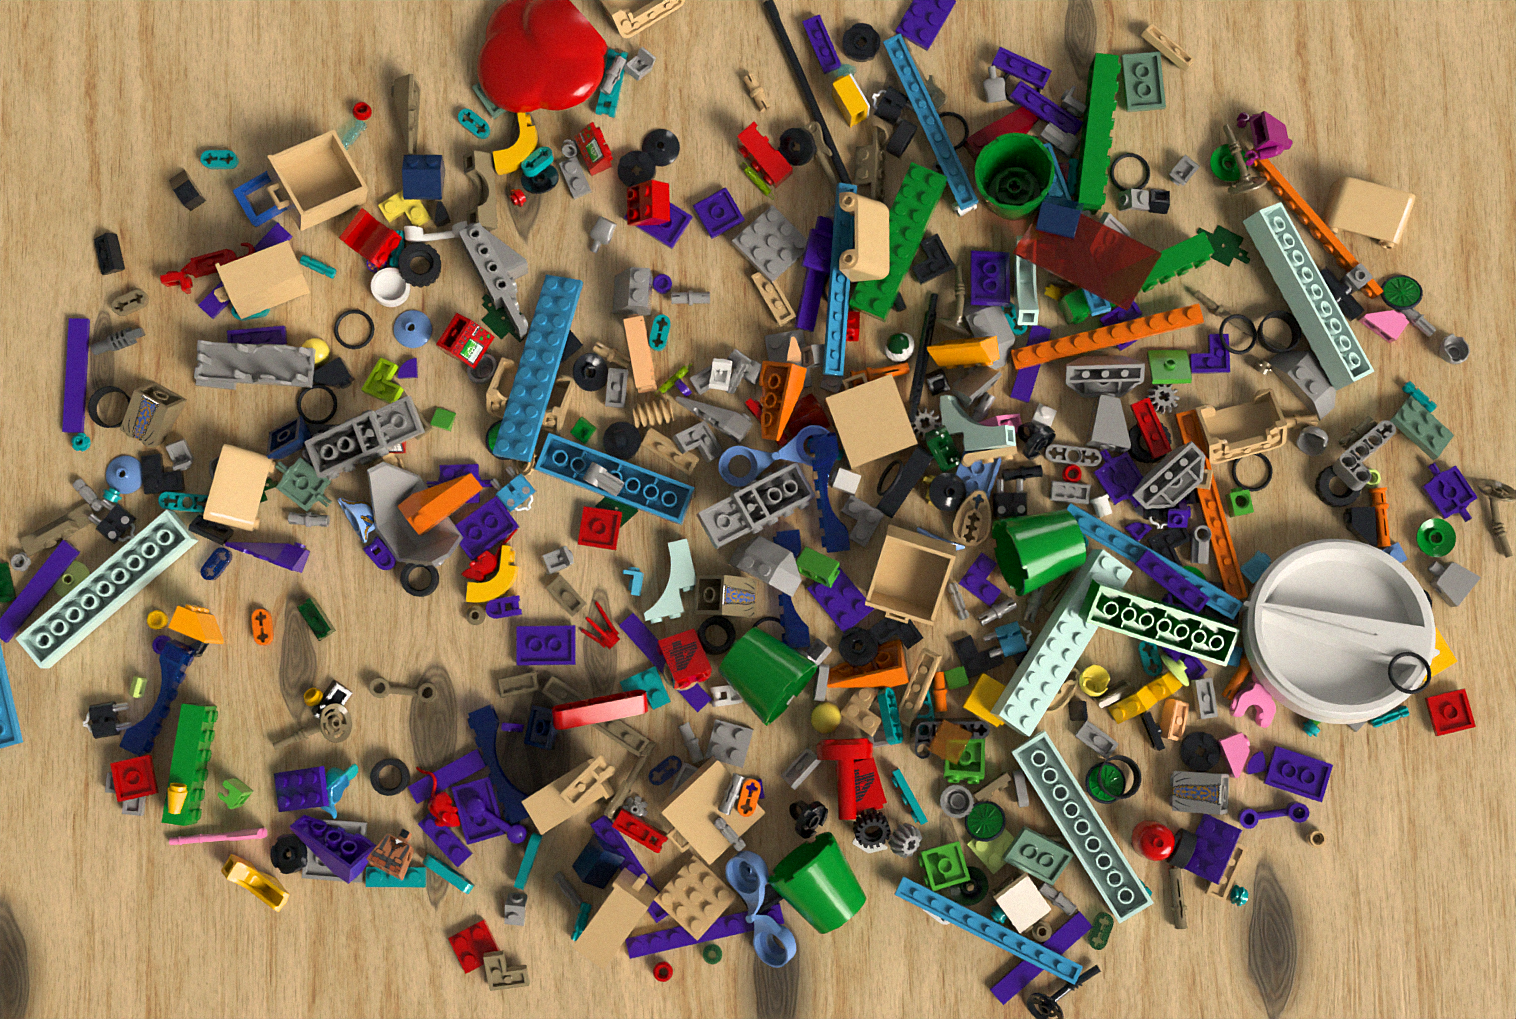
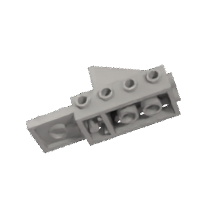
M480 222L467 225L464 230L459 232L461 244L495 309L504 307L520 340L527 337L528 322L524 314H519V305L516 301L518 290L515 279L528 274L526 259L482 227Z
M406 396L376 411L367 410L359 417L347 419L345 423L332 426L324 433L315 434L311 439L305 441V445L317 477L332 480L339 477V473L343 471L350 472L355 470L356 465H365L376 460L377 457L388 455L389 450L394 449V446L425 433L412 397Z
M797 462L790 466L787 464L777 469L778 472L774 474L772 472L767 473L758 482L756 480L751 481L742 490L737 488L730 493V497L696 514L715 549L749 532L755 534L763 529V525L768 524V526H771L778 522V517L783 515L786 518L794 513V509L799 508L801 510L810 505L809 501L815 497V494Z

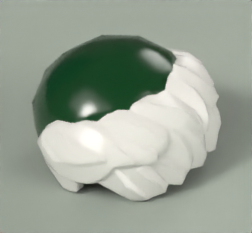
M907 333L891 335L884 348L886 356L894 362L906 361L914 352V340Z

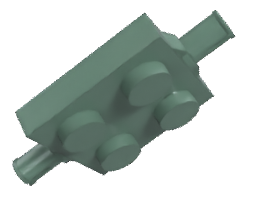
M299 457L296 463L289 468L281 461L277 463L279 465H276L275 468L284 475L276 488L302 509L308 512L317 501L326 507L331 504L332 501L323 494L332 481L328 480V478H318L314 467L304 459Z

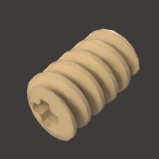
M667 399L666 405L660 400L658 406L652 401L651 407L648 406L647 402H644L643 408L637 403L636 409H633L636 428H639L640 422L646 427L648 421L652 426H654L655 420H657L659 425L662 424L663 419H665L667 424L670 422L671 417L674 421L670 399Z

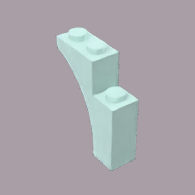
M1016 236L1013 263L1015 277L1013 297L1017 325H1037L1036 236Z
M949 395L940 396L941 426H946L950 436L964 434L963 445L965 451L978 452L1016 446L1014 426L989 427L982 425L965 413L957 397Z
M687 539L668 543L671 557V572L667 587L657 603L644 613L645 621H650L651 624L661 622L662 618L667 616L670 619L681 617V613H684L680 589H683V592L695 590L696 574Z

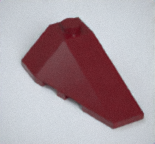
M1021 107L966 138L964 146L976 163L982 149L995 140L996 137L1008 133L1027 134L1038 119L1033 113Z

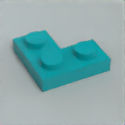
M656 666L620 681L624 692L637 689L645 690L653 710L671 702Z

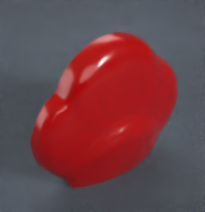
M506 0L490 16L486 26V41L477 58V75L484 95L495 106L515 113L532 112L540 108L559 111L583 103L599 86L605 68L603 56L608 46L602 36L570 0Z

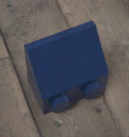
M404 155L402 165L404 200H442L446 171L442 155Z

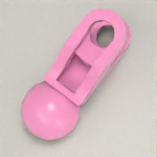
M1252 671L1251 678L1253 682H1248L1245 689L1239 690L1231 702L1229 712L1234 717H1241L1248 706L1254 705L1257 710L1256 724L1266 728L1272 722L1276 706L1272 700V695L1263 687Z

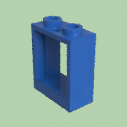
M267 171L232 190L250 222L255 227L262 225L287 210V207L278 209L275 205L258 215L247 195L271 182Z

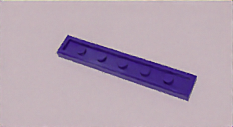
M818 216L815 229L833 235V222L829 218ZM806 268L794 325L795 328L814 332L826 274Z
M277 223L254 246L255 253L287 240L289 241L293 236ZM222 281L198 305L212 319L231 302L230 300L219 302L214 294L216 289L224 286Z
M69 318L62 428L64 433H84L90 334L89 319Z
M62 540L0 618V639L5 643L11 640L79 555L80 551L67 540Z
M632 613L619 627L663 674L666 661L663 654L659 655L657 651L658 639ZM698 683L688 690H677L696 712H699L712 700Z
M603 815L590 825L598 837L626 857L619 867L620 870L623 871L624 868H627L637 877L643 873L646 874L648 877L646 883L658 891L659 894L660 891L621 833L611 827L613 821ZM654 900L647 909L656 923L669 915Z
M1078 911L1058 928L1047 941L1042 942L1040 945L1061 955L1093 926ZM1023 959L994 984L990 990L1004 1005L1044 969Z

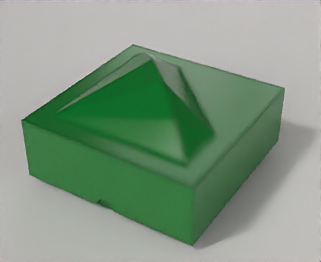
M580 417L570 433L586 444L597 428L584 417Z

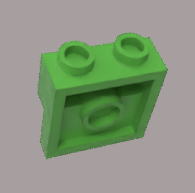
M945 739L943 778L948 779L950 783L967 780L969 784H979V781H983L985 775V739Z
M959 841L921 850V856H917L920 867L925 868L926 875L923 876L925 885L930 887L932 891L971 880Z

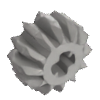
M1153 384V388L1147 390L1151 395H1147L1145 399L1150 398L1155 412L1159 409L1160 414H1164L1165 410L1170 413L1172 412V407H1177L1178 404L1175 401L1179 400L1180 397L1174 395L1178 389L1171 390L1173 384H1168L1167 387L1166 384H1160V386L1159 384ZM1165 395V400L1159 399L1160 396Z
M924 407L922 414L917 409L915 422H910L911 426H914L912 428L913 432H917L915 434L916 439L919 435H922V441H925V433L941 426L940 422H935L940 418L939 415L932 417L934 410H931L928 414L927 408ZM920 421H928L927 425L929 426V428H927V426H925V428H922V423Z
M907 823L899 824L896 830L893 829V835L889 836L891 840L888 844L894 854L903 858L907 856L912 857L913 852H917V848L921 846L920 841L923 837L915 826Z

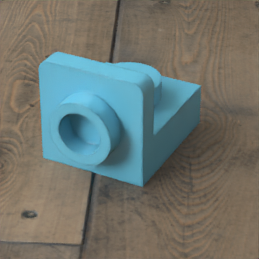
M1258 550L1250 560L1240 567V571L1252 583H1255L1272 564V560L1265 552L1261 553Z
M628 567V570H623L622 573L634 576L629 581L628 590L631 591L633 596H641L644 573L639 572L640 568Z

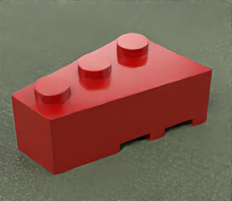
M754 121L737 136L739 148L737 151L743 158L747 157L751 161L750 165L756 172L760 171L764 175L763 179L769 186L773 185L777 188L793 174V168L782 154L771 146L768 142V137L766 135L763 137L756 129L758 125Z

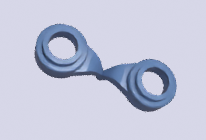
M817 425L807 426L777 452L769 453L745 446H733L727 449L719 460V472L728 484L737 487L746 486L778 459L804 463L809 466H820L827 463L834 454L835 441L832 434L824 427ZM811 435H819L826 442L825 452L819 457H810L804 451V441ZM736 455H744L751 462L750 472L741 478L734 476L729 470L730 460Z
M747 850L740 851L726 864L727 879L748 905L749 911L745 919L748 923L754 921L753 946L758 957L771 967H782L796 953L794 936L788 928L776 923L771 917L756 915L764 900L765 885L769 879L768 868L765 861L758 854ZM745 862L749 863L758 877L752 876L747 871ZM772 934L782 942L785 949H782L774 942Z

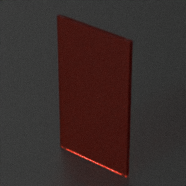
M1039 210L1014 249L1013 254L1128 311L1157 261L1161 258L1162 253L1081 214L1074 239L1036 230Z

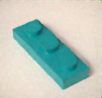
M897 768L891 771L893 776L890 778L896 788H901L903 793L900 796L904 804H909L913 810L909 813L914 822L919 821L921 825L928 822L900 769Z
M374 866L366 867V887L425 888L427 867H408L404 879L400 880Z

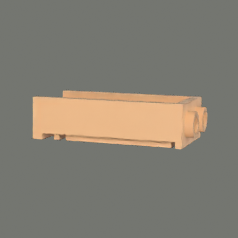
M632 314L623 320L635 385L638 388L639 394L656 391L658 389L655 382L656 378L654 376L646 324L643 316Z

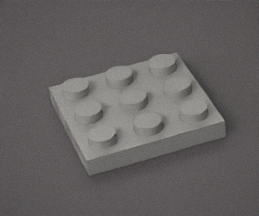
M772 205L736 236L731 244L772 283L804 255L807 239Z
M318 819L326 822L328 826L338 829V827H341L347 833L353 835L358 833L366 837L368 822ZM307 847L308 863L306 867L302 868V878L343 881L332 873ZM363 871L351 882L361 883Z

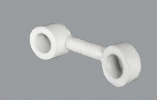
M467 221L453 225L451 231L424 234L421 227L404 226L405 239L411 243H422L460 238L459 232L465 229Z

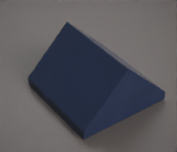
M1046 195L1042 201L1036 230L1074 239L1084 203Z
M301 415L269 432L266 454L268 459H284L306 447L305 441L312 437Z
M532 705L524 744L545 750H554L558 730L553 725L552 709Z
M594 834L572 867L583 883L604 889L626 857Z

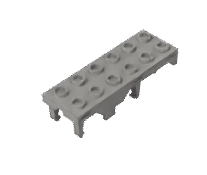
M198 340L197 342L198 353L196 360L200 361V363L195 367L194 379L312 388L316 349L277 344L217 343Z

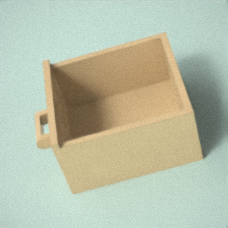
M335 130L275 155L267 156V174L274 184L269 186L267 190L278 209L287 207L300 231L366 203L368 187ZM274 191H278L283 202H279Z
M288 240L222 266L219 263L215 264L224 286L216 289L214 294L219 302L230 300L241 319L310 293Z
M864 372L842 380L845 391L829 396L824 400L849 470L918 444L892 374L870 382L867 381ZM862 378L864 384L849 389L848 382Z
M888 525L869 584L865 605L886 611L885 617L903 623H908V620L912 619L933 626L956 557V545Z
M714 756L705 762L666 800L658 805L661 813L674 826L666 834L667 838L681 853L692 846L709 865L732 845L723 836L720 829L718 830L714 826L713 822L718 817H722L726 821V825L728 824L740 837L765 814L764 810L757 804L755 812L751 816L744 817L740 815L736 808L738 799L735 800L730 815L718 811L725 795L723 792L728 788L732 775ZM749 799L746 800L745 805H741V808L744 810V812H746L747 809H751V807L748 805ZM677 830L688 841L682 847L672 837Z
M595 758L587 760L522 801L541 835L604 796L607 799L616 793L606 778L574 810L560 796L596 760ZM599 766L595 769L599 776L604 772Z
M627 868L623 869L612 884L614 887L613 891L572 946L602 970L608 965L658 894V891L646 883L648 877L644 873L637 877Z

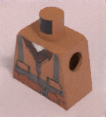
M402 829L397 838L390 834L385 835L367 857L368 862L372 866L403 880L414 853V849L408 844L412 834Z

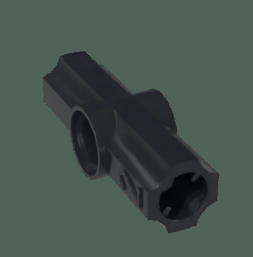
M1326 266L1320 273L1341 312L1351 322L1364 309L1351 295L1352 291L1349 286L1339 281Z

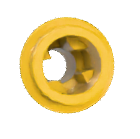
M171 783L170 787L167 788L169 813L180 814L188 793L187 785Z

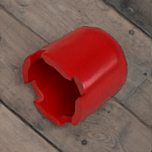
M1144 820L1138 823L1132 831L1131 845L1134 851L1142 858L1162 861L1169 857L1174 850V835L1168 827L1160 822Z

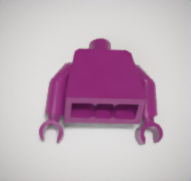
M1266 111L1260 114H1252V116L1245 112L1239 114L1237 126L1244 128L1250 122L1254 148L1258 151L1256 153L1249 150L1245 153L1243 158H1250L1245 162V165L1251 166L1255 159L1258 158L1263 160L1279 156L1284 150L1291 148L1293 141L1288 138L1285 124Z

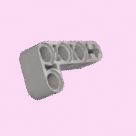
M1382 421L1335 461L1333 471L1350 489L1359 491L1370 481L1371 473L1362 462L1381 448L1395 434L1396 426L1391 421Z

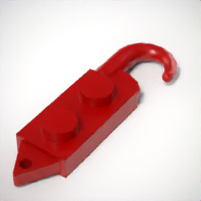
M244 242L241 243V246L249 248V252L244 256L237 257L234 251L226 248L190 258L191 261L180 271L193 275L195 278L217 273L218 270L215 264L225 265L255 253V249L252 244Z

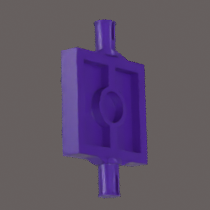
M1106 449L1099 452L1105 463L1093 474L1105 493L1109 495L1112 504L1116 505L1122 500L1129 499L1135 508L1140 506L1141 504L1132 496V493L1143 479V476L1129 454L1125 452L1119 457L1112 458Z
M1435 462L1430 464L1428 468L1434 477L1421 488L1442 519H1446L1455 513H1459L1464 522L1472 519L1466 508L1478 497L1455 465L1441 472Z
M479 464L439 465L440 476L438 481H427L426 483L427 487L431 488L472 473L482 487H493L492 484H486L490 483L491 480L493 481V479H481ZM480 492L466 503H480Z

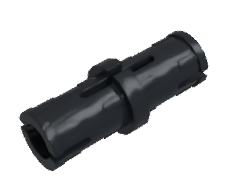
M1021 465L1019 468L1002 469V477L1004 482L1016 479H1023L1025 481L1027 478L1043 477V470L1041 465L1029 467Z

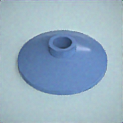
M406 311L397 318L394 324V335L397 341L408 348L423 346L428 342L432 334L430 319L420 311ZM410 325L415 326V329L413 331H409L408 328Z
M120 456L114 459L106 470V480L109 487L120 491V494H130L138 490L143 484L141 462L131 456ZM122 471L126 473L124 477L120 476Z

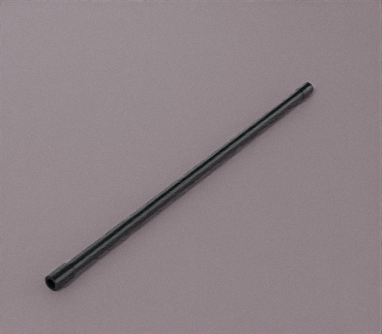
M767 0L763 3V6L774 26L813 119L821 126L824 143L832 152L830 158L841 183L853 185L780 19L774 0ZM898 292L893 304L897 313L907 309L900 292Z

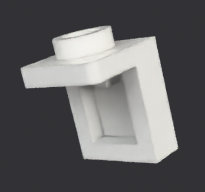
M713 359L709 388L728 391L732 361Z
M1039 403L1031 423L1039 430L1045 426L1051 427L1057 411Z

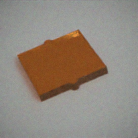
M943 719L928 751L940 756L942 760L946 759L957 765L972 733L960 728L959 724L954 725Z

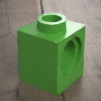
M1242 487L1230 489L1231 493L1225 495L1230 518L1254 512L1249 489L1243 490ZM1236 497H1240L1243 500L1241 507L1235 503Z

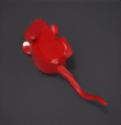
M515 529L499 546L495 555L485 551L477 557L476 562H470L469 566L471 568L463 571L461 575L467 579L484 581L486 575L493 573L497 569L502 545H505L518 529Z
M416 767L419 772L428 774L433 779L428 810L436 817L435 825L439 827L460 826V821L456 814L458 808L451 805L452 800L446 792L435 795L437 786L435 775L430 771H424Z

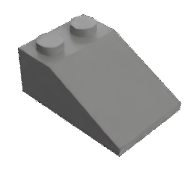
M975 365L967 371L969 375L966 378L962 379L960 377L952 384L954 388L951 392L965 408H968L994 386L1002 374L989 366L980 365L977 367Z

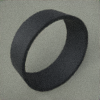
M1277 310L1267 314L1261 321L1257 329V337L1260 344L1267 351L1282 353L1297 346L1301 338V327L1292 314ZM1267 319H1281L1290 327L1292 340L1286 349H1276L1265 340L1263 323Z
M105 386L93 393L88 403V412L91 419L97 425L104 428L121 427L123 420L113 426L103 423L98 417L97 405L99 400L110 392L124 394L128 405L131 400L130 397L122 389L115 386Z
M1112 756L1099 767L1097 781L1101 790L1108 796L1116 799H1126L1133 796L1141 785V771L1135 761L1127 756ZM1120 760L1131 768L1134 780L1132 787L1127 793L1115 796L1108 793L1101 781V772L1108 761Z

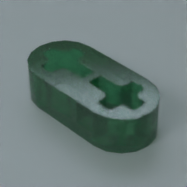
M1098 913L1089 932L1088 943L1095 950L1105 948L1112 931L1114 921L1108 913ZM1107 916L1106 920H1108L1109 923L1108 925L1104 924L1103 929L1101 930L1102 923H1100L1099 920L1100 918L1104 919V917ZM1099 932H1101L1100 939L1102 943H1098L1096 946L1092 939L1093 937L1097 938Z

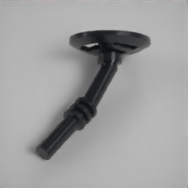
M1095 965L1079 975L1075 985L1067 981L1066 985L1050 997L1042 993L1031 994L1027 999L1029 1011L1036 1019H1051L1049 1017L1055 1016L1058 1017L1056 1019H1064L1063 1011L1057 1001L1071 990L1075 991V988L1078 989L1079 986H1083L1082 983L1101 972L1098 965ZM1034 1004H1038L1042 1014L1036 1009Z

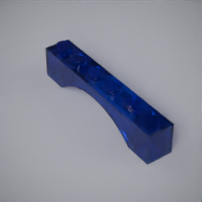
M835 432L812 435L813 441H809L810 453L814 452L815 460H811L813 472L817 473V479H814L815 491H819L820 497L816 498L817 510H821L822 517H818L819 527L824 529V536H821L822 548L826 547L827 553L850 550L848 529L833 512L828 498L829 474L839 455L837 435Z
M800 530L777 531L776 536H773V543L791 551L796 559L801 551ZM782 592V594L778 595L779 606H783L784 613L780 614L781 626L785 625V633H782V642L791 648L810 647L809 627L796 612L791 596Z
M176 639L166 642L159 658L162 682L158 699L152 710L143 720L126 730L119 747L139 757L152 751L155 744L153 742L155 736L161 732L163 727L161 723L170 712L169 706L178 695V686L185 680V671L194 660V648Z
M493 704L468 713L470 717L467 718L468 724L471 729L475 730L477 735L474 737L478 748H482L484 753L482 760L485 766L488 765L491 773H489L492 784L497 786L498 791L496 795L499 802L504 804L505 810H503L506 820H510L511 824L530 817L522 804V801L528 798L529 795L520 791L510 782L499 764L496 738L500 721Z

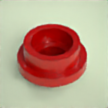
M365 102L355 104L352 111L353 116L361 121L369 119L372 115L371 107Z
M519 188L516 190L512 189L509 196L511 202L515 206L522 207L523 203L526 202L524 193Z
M1069 464L1064 467L1062 471L1064 481L1076 483L1081 479L1082 472L1077 465ZM1069 471H1073L1075 473V476L1073 478L1069 477Z
M659 962L653 969V975L656 980L666 982L672 977L673 968L668 962ZM661 968H665L667 970V973L665 975L660 974L659 970Z

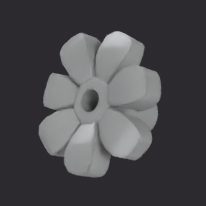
M636 796L634 800L631 797L628 798V805L623 806V809L640 819L641 815L645 817L648 814V811L644 809L648 804L646 801L641 802L642 798L640 796Z

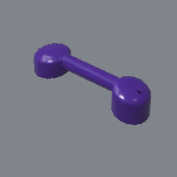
M473 796L467 800L465 809L470 816L484 817L507 832L508 840L514 844L525 840L527 829L522 823L509 825L486 810L485 802L481 797Z
M1293 801L1284 809L1255 812L1251 808H1244L1238 814V822L1246 829L1254 828L1258 820L1284 816L1301 823L1308 819L1310 812L1306 805Z

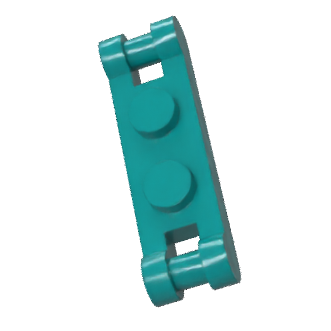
M613 49L608 50L603 81L606 76L605 72L607 69L609 70L615 56H621L627 61L628 52L622 51V53H619ZM622 69L620 79L616 81L610 95L600 91L596 115L607 114L609 117L615 118L625 70ZM605 103H610L611 106H610V107H606V106H604V104H605Z

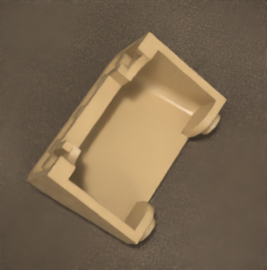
M598 0L623 38L634 36L679 9L685 3V0Z
M1340 177L1330 186L1322 221L1334 235L1345 230L1379 239V244L1382 245V248L1393 249L1400 242L1414 204L1415 195L1351 177Z
M853 192L839 193V204L842 210L849 212L851 216H855V249L846 250L841 254L839 270L851 282L884 279L889 273L888 208L882 202Z
M501 358L486 393L487 412L498 419H503L519 366L513 359ZM568 375L557 377L551 391L540 431L551 434L560 433L575 387L574 378Z
M1272 388L1258 390L1251 402L1215 411L1214 406L1209 404H1203L1195 408L1209 461L1212 464L1279 448L1286 443L1287 423Z
M224 444L209 492L203 519L254 532V529H258L261 518L258 517L257 511L267 476H269L270 472L274 473L276 462H274V459H268L264 454Z

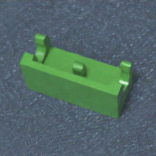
M805 547L796 561L800 574L829 588L832 587L840 573L838 561L808 547Z
M238 778L227 779L222 785L225 789L229 790V795L224 796L223 793L218 792V797L228 805L229 809L242 807L253 793V790Z

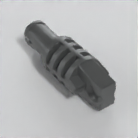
M129 327L108 335L105 340L92 344L90 347L94 355H99L109 350L117 351L136 344V339L146 334L143 328L132 330Z

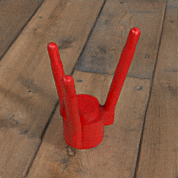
M596 601L595 605L611 632L609 630L604 632L589 617L585 619L602 635L601 639L585 629H581V632L598 642L603 648L607 647L610 650L620 640L617 636L619 632L614 628L599 602Z

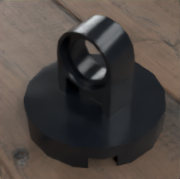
M616 422L605 430L603 446L610 456L620 460H628L639 451L641 436L633 424Z
M1031 422L1021 424L1017 429V434L1025 443L1022 454L1028 460H1033L1040 456L1039 451L1043 447L1046 449L1056 437L1055 431L1050 426H1045L1039 430ZM1025 427L1030 430V436L1025 434Z
M799 800L792 803L789 807L791 817L796 820L795 831L804 839L814 836L817 833L815 829L818 825L823 826L828 816V809L819 801L808 805L806 802ZM797 806L800 807L801 814L797 812Z

